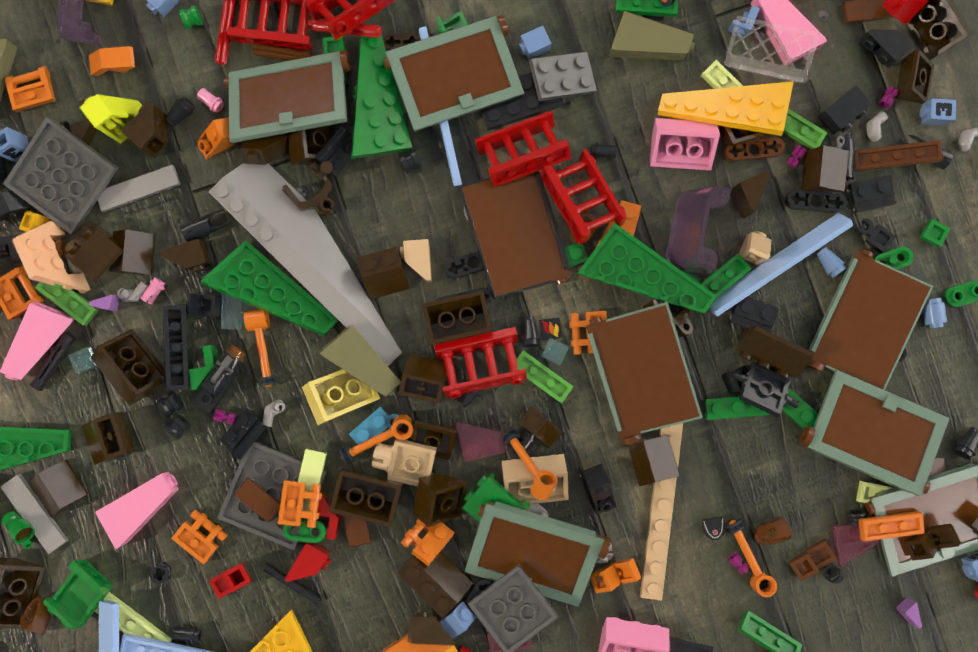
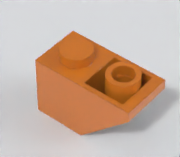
M229 117L213 120L197 140L198 147L205 159H210L235 145V143H231L229 140Z

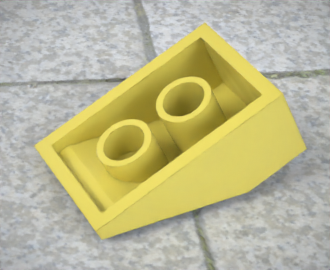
M343 369L308 382L302 387L317 425L380 399L375 389Z

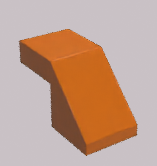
M133 47L96 50L89 55L91 75L100 76L109 70L121 73L131 70L135 67Z
M633 558L616 561L592 571L590 576L596 593L609 592L620 584L636 582L641 579Z

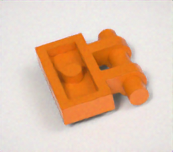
M606 311L585 312V321H579V313H571L569 326L572 328L573 340H571V347H573L574 355L582 354L581 346H587L588 354L593 353L586 325L590 324L589 320L601 317L602 320L607 319ZM581 327H586L587 339H581Z
M284 480L278 524L301 526L302 518H308L307 527L315 528L316 519H319V512L317 511L319 500L322 497V493H320L321 484H313L312 492H307V483ZM304 498L310 499L309 511H303Z
M195 509L190 515L196 520L192 525L185 521L171 539L202 564H206L219 548L213 540L217 537L223 542L228 535L222 531L223 528L220 525L216 526L212 523L205 513L201 514ZM203 526L210 531V534L206 536L198 529Z
M417 519V524L412 530L409 529L405 533V538L401 541V544L404 547H408L411 543L414 544L416 547L412 554L429 566L454 536L455 532L442 522L426 527ZM422 529L427 532L423 539L418 537Z

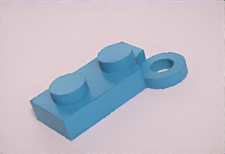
M379 407L350 432L349 435L357 444H360L384 432L387 428L390 429L392 426L390 423L391 419L398 415L391 414L389 416L382 407ZM402 423L397 425L398 429L401 428Z

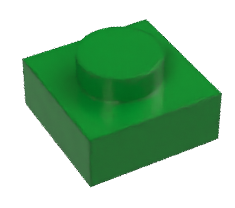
M343 36L336 41L333 37L322 38L324 54L345 50Z
M930 219L919 238L938 248L942 246L951 228L934 219Z
M572 244L564 248L570 268L587 261L588 257L583 244Z

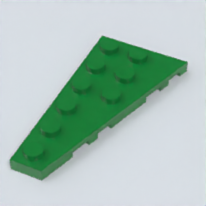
M382 35L379 38L360 37L351 159L408 151L412 148L391 69H386L383 58L387 56Z
M615 223L577 273L701 314H705L717 298L715 294Z
M246 240L201 280V284L322 336H325L339 321Z
M0 427V470L70 451L72 430Z

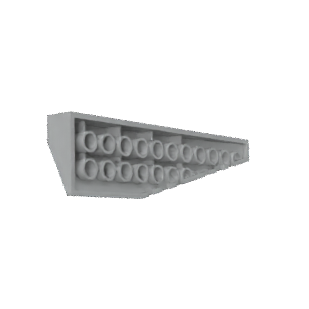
M243 163L225 175L209 193L346 328L349 325H353L389 367L402 351L317 211L313 207L306 211L299 210L282 191V187L287 184L299 201L304 202L306 200L269 163L266 165Z

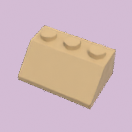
M564 454L530 457L539 471L549 470L557 477V484L547 500H539L532 495L530 489L534 482V477L521 459L502 461L504 487L519 501L522 502L525 499L530 504L569 500L568 473Z

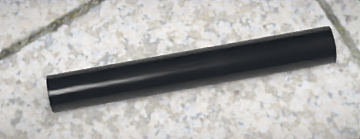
M267 564L264 568V572L314 604H317L320 596L295 580L289 582L284 580L287 575L275 567Z

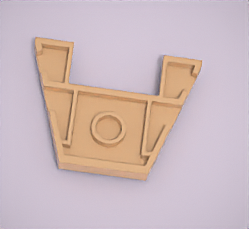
M55 222L45 223L12 240L29 279L50 285H63L64 289H77L82 294L91 290L84 274H67L64 263L55 248V242L52 240L61 239L66 233Z

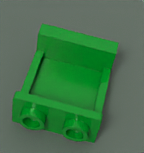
M491 472L488 477L484 475L477 483L479 487L476 491L471 490L464 498L466 503L463 509L480 523L482 517L478 516L481 503L486 505L487 501L492 503L496 501L528 511L531 504L525 499L522 502L519 501L494 479L495 474Z
M86 559L73 560L68 566L72 571L53 597L45 598L43 604L48 607L47 610L51 614L56 615L61 620L62 625L68 629L83 627L98 608L99 601L104 600L114 586Z

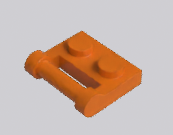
M46 66L16 77L12 75L5 77L10 102L15 112L56 101L50 81V72ZM41 79L40 82L17 88L19 84Z
M24 266L17 267L0 277V306L8 320H14L26 313L29 304L33 301L42 304L45 302L42 296L37 294L26 275L27 272ZM18 278L31 300L25 301L14 279Z

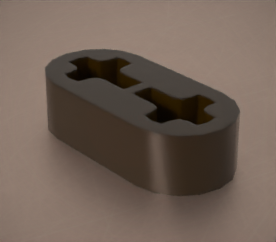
M389 33L385 35L383 42L386 51L408 45L404 43H410L412 39L415 42L421 39L416 33ZM391 40H394L395 43H401V44H394V47H393V48H390V45H389V43L391 42Z

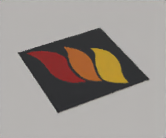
M560 317L539 320L542 340L562 338Z

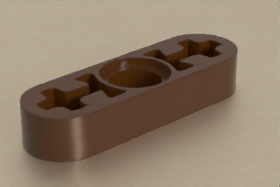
M777 137L756 139L735 146L727 145L723 155L729 162L775 158L783 153L785 144ZM773 143L774 146H778V149L775 152L774 149H767L764 152V149L770 147ZM750 145H756L759 148L758 155H752L749 152ZM744 146L743 152L737 153L735 157L732 153H729L732 147L735 151H740Z

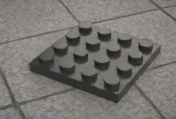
M46 117L3 185L68 233L75 234L118 170V167L54 119Z
M255 441L242 457L217 519L295 550L299 541L288 540L284 536V525L278 524L280 510L268 522L246 506L234 493L246 478L249 477L265 488V492L281 502L284 480L298 482L303 461ZM323 469V474H322V478H321V482H320L321 487H322V485H323V482H324L325 477H326L327 472H328L327 470H324V469ZM294 526L292 528L293 534H296L299 529L297 526Z

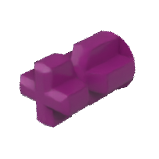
M893 86L887 88L886 95L880 100L879 105L881 107L889 109L893 104L895 96L899 93V90L894 89Z
M796 146L792 152L794 157H790L787 164L793 168L798 167L800 164L798 159L803 158L807 150L801 146Z
M216 409L213 420L219 422L227 420V424L233 425L237 415L235 413L226 415V411Z
M737 552L728 558L733 567L738 566L737 571L740 575L747 573L748 569H750L746 562L742 564L743 558Z

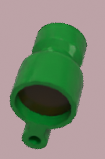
M11 511L4 515L2 524L8 529L9 536L15 543L21 544L25 549H29L32 546L30 539L35 533L34 527L26 519L21 518L16 511Z

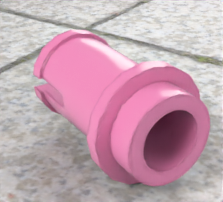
M202 88L197 93L198 96L196 98L210 107V111L218 113L223 109L224 103L220 97H215L205 88Z
M156 277L149 281L151 284L140 297L145 302L149 301L148 304L151 305L161 290H165V282Z

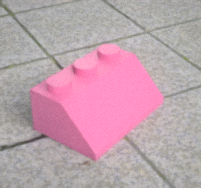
M655 118L650 166L711 170L720 136L718 126L690 120Z
M606 617L602 627L598 652H670L669 628L659 625L642 624L638 621L621 620L617 617Z

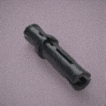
M63 332L60 340L55 347L50 349V355L32 383H30L32 388L43 391L62 359L67 357V351L76 340L75 336Z

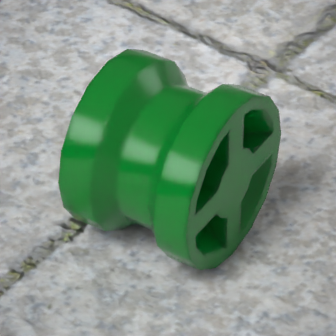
M196 5L191 6L187 10H179L180 17L187 30L192 29L194 25H203L201 14Z

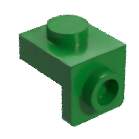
M462 11L445 21L440 16L436 18L439 23L437 30L440 34L469 25Z

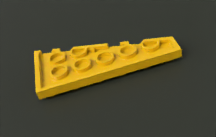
M794 81L662 94L658 115L782 136Z

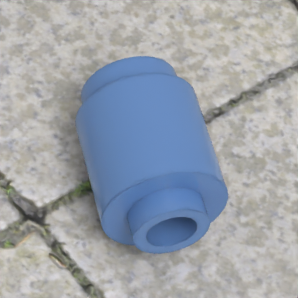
M941 298L927 300L922 310L925 325H930V329L944 327L943 323L948 322L945 304L942 303Z

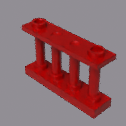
M241 0L238 25L228 27L227 35L232 42L253 45L259 43L306 51L313 50V42L310 36L306 34L309 10L304 2L306 0ZM249 1L261 2L258 28L255 30L246 28ZM269 3L281 4L279 25L276 32L266 30ZM290 5L301 6L299 28L296 34H288L286 32Z
M306 0L304 2L311 16L316 21L322 16L329 21L326 24L336 41L395 0H360L354 5L347 0ZM341 5L345 11L335 17L330 11Z
M552 111L475 139L479 156L486 153L492 165L491 168H488L493 187L542 170L546 165H555L571 159L567 140L558 142L551 129L555 127ZM544 131L550 145L539 149L533 135ZM525 139L531 153L519 156L513 143ZM506 146L512 160L500 164L494 150Z
M587 149L582 151L579 158L580 162L559 171L554 170L552 165L549 164L544 166L541 172L542 181L579 245L587 242L591 234L590 230L613 220L621 227L627 218L625 209L619 205L596 166L595 158L589 154ZM582 169L585 170L589 179L569 188L564 187L560 181L561 178ZM592 186L595 187L599 194L598 197L579 205L574 204L570 198L571 195ZM602 203L605 204L609 211L608 214L588 223L583 221L580 213Z
M516 327L435 344L434 348L438 360H444L449 386L442 387L445 397L454 399L461 397L465 393L510 383L518 385L527 380L526 369H518L513 344L518 342ZM494 347H505L511 372L498 375L493 353ZM480 350L485 351L490 377L482 379L477 378L472 355L475 351ZM463 355L465 357L470 381L457 384L452 360L454 356Z

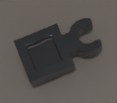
M863 219L861 222L866 225V230L858 227L855 229L856 233L866 235L867 239L864 242L879 253H885L896 236L882 225H876L874 228L871 220Z

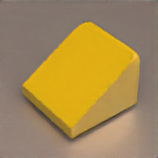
M26 210L19 229L28 232L50 222V219Z

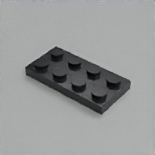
M531 72L518 76L524 90V95L480 110L488 131L564 106L563 98L539 101Z

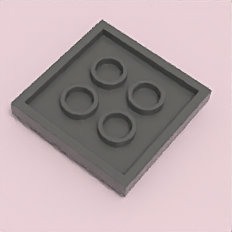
M519 564L468 602L470 608L504 652H513L558 618L557 613Z

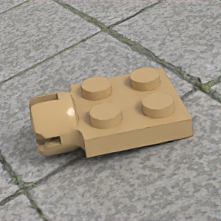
M396 438L394 445L391 446L381 443L377 444L373 452L372 467L385 470L388 474V480L418 486L419 478L431 475L437 448Z

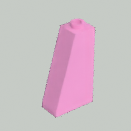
M753 0L751 2V6L760 8L757 17L784 66L820 49L827 42L826 38L788 0Z
M37 301L31 302L0 372L11 380L23 379L75 319L69 314Z
M169 472L162 473L95 512L115 549L127 544L179 490L174 475Z

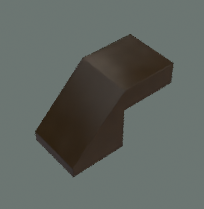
M86 99L79 101L80 106L84 104ZM83 113L85 121L70 125V130L72 134L90 146L98 129L93 126Z
M952 524L931 526L924 530L925 534H917L904 541L912 561L934 558L937 549L959 547L961 543Z

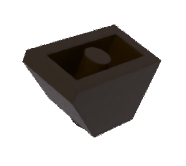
M287 134L243 141L241 152L244 164L266 165L288 153Z
M200 239L159 251L161 256L188 270L194 271V273L204 271L207 266L212 265L206 244Z
M532 405L518 420L519 423L549 448L563 433Z
M416 611V615H410L409 643L454 645V640L435 617L429 616V612Z

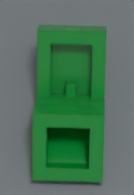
M203 346L205 367L189 369L191 390H201L203 388L201 386L219 359L217 346Z

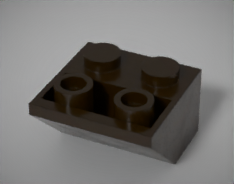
M149 101L147 104L142 105L139 113L126 123L122 133L143 151L156 158L169 144L168 122L165 119L167 115Z
M409 354L398 395L440 404L443 395L442 387L445 386L447 378L444 361Z
M123 412L111 413L82 425L94 465L135 452Z

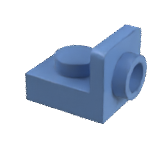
M752 5L748 12H744L740 22L737 20L732 21L728 31L732 32L736 37L746 38L752 30L760 8Z

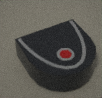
M723 517L701 520L706 537L711 540H719L724 536L725 525Z

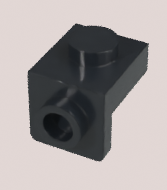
M188 293L186 314L219 317L221 296Z

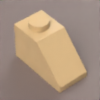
M751 232L746 235L739 255L745 261L755 265L767 261L770 257L772 240L766 238L767 235L762 232Z
M429 240L403 241L404 247H400L401 259H405V263L424 280L432 283Z

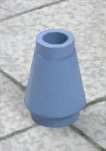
M827 247L816 254L827 275H831L832 278L847 269L844 265L845 262Z

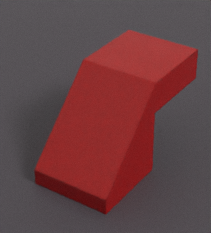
M320 491L322 497L319 500L317 512H319V516L330 517L326 539L335 540L338 537L341 515L329 512L332 501L325 492Z
M242 562L209 580L218 599L252 581Z

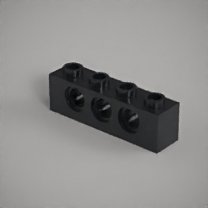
M185 305L162 306L165 389H189Z

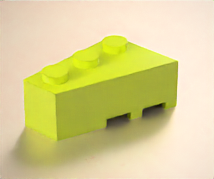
M96 94L86 99L84 104L80 106V109L95 128L121 144L128 138L122 133L126 123L139 113L142 105L138 100Z

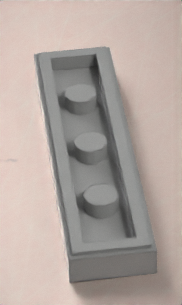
M169 165L105 188L98 199L101 211L107 212L180 186L181 183L175 166Z
M17 474L1 486V489L21 517L34 527V535L48 554L53 553L69 541L21 474Z

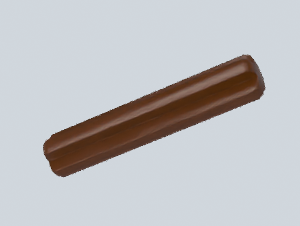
M259 43L253 45V53L257 56L286 61L313 56L311 52Z

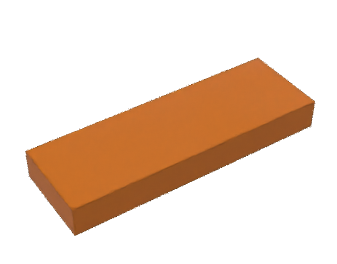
M920 511L858 519L860 540L862 541L925 534L923 513Z

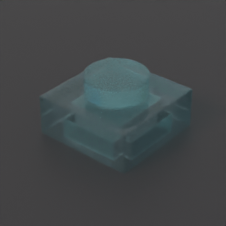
M550 338L541 357L560 366L569 347Z
M91 347L83 348L68 355L76 374H82L97 367L91 359L93 354Z

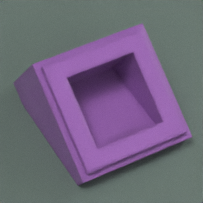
M109 295L90 301L89 305L116 312L119 307L120 298L117 295Z
M906 598L896 607L897 611L909 624L920 629L922 624L918 605L915 601Z

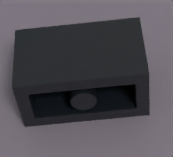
M855 85L818 117L833 135L838 131L843 133L853 125L851 121L854 118L859 120L868 113L866 108L872 103Z

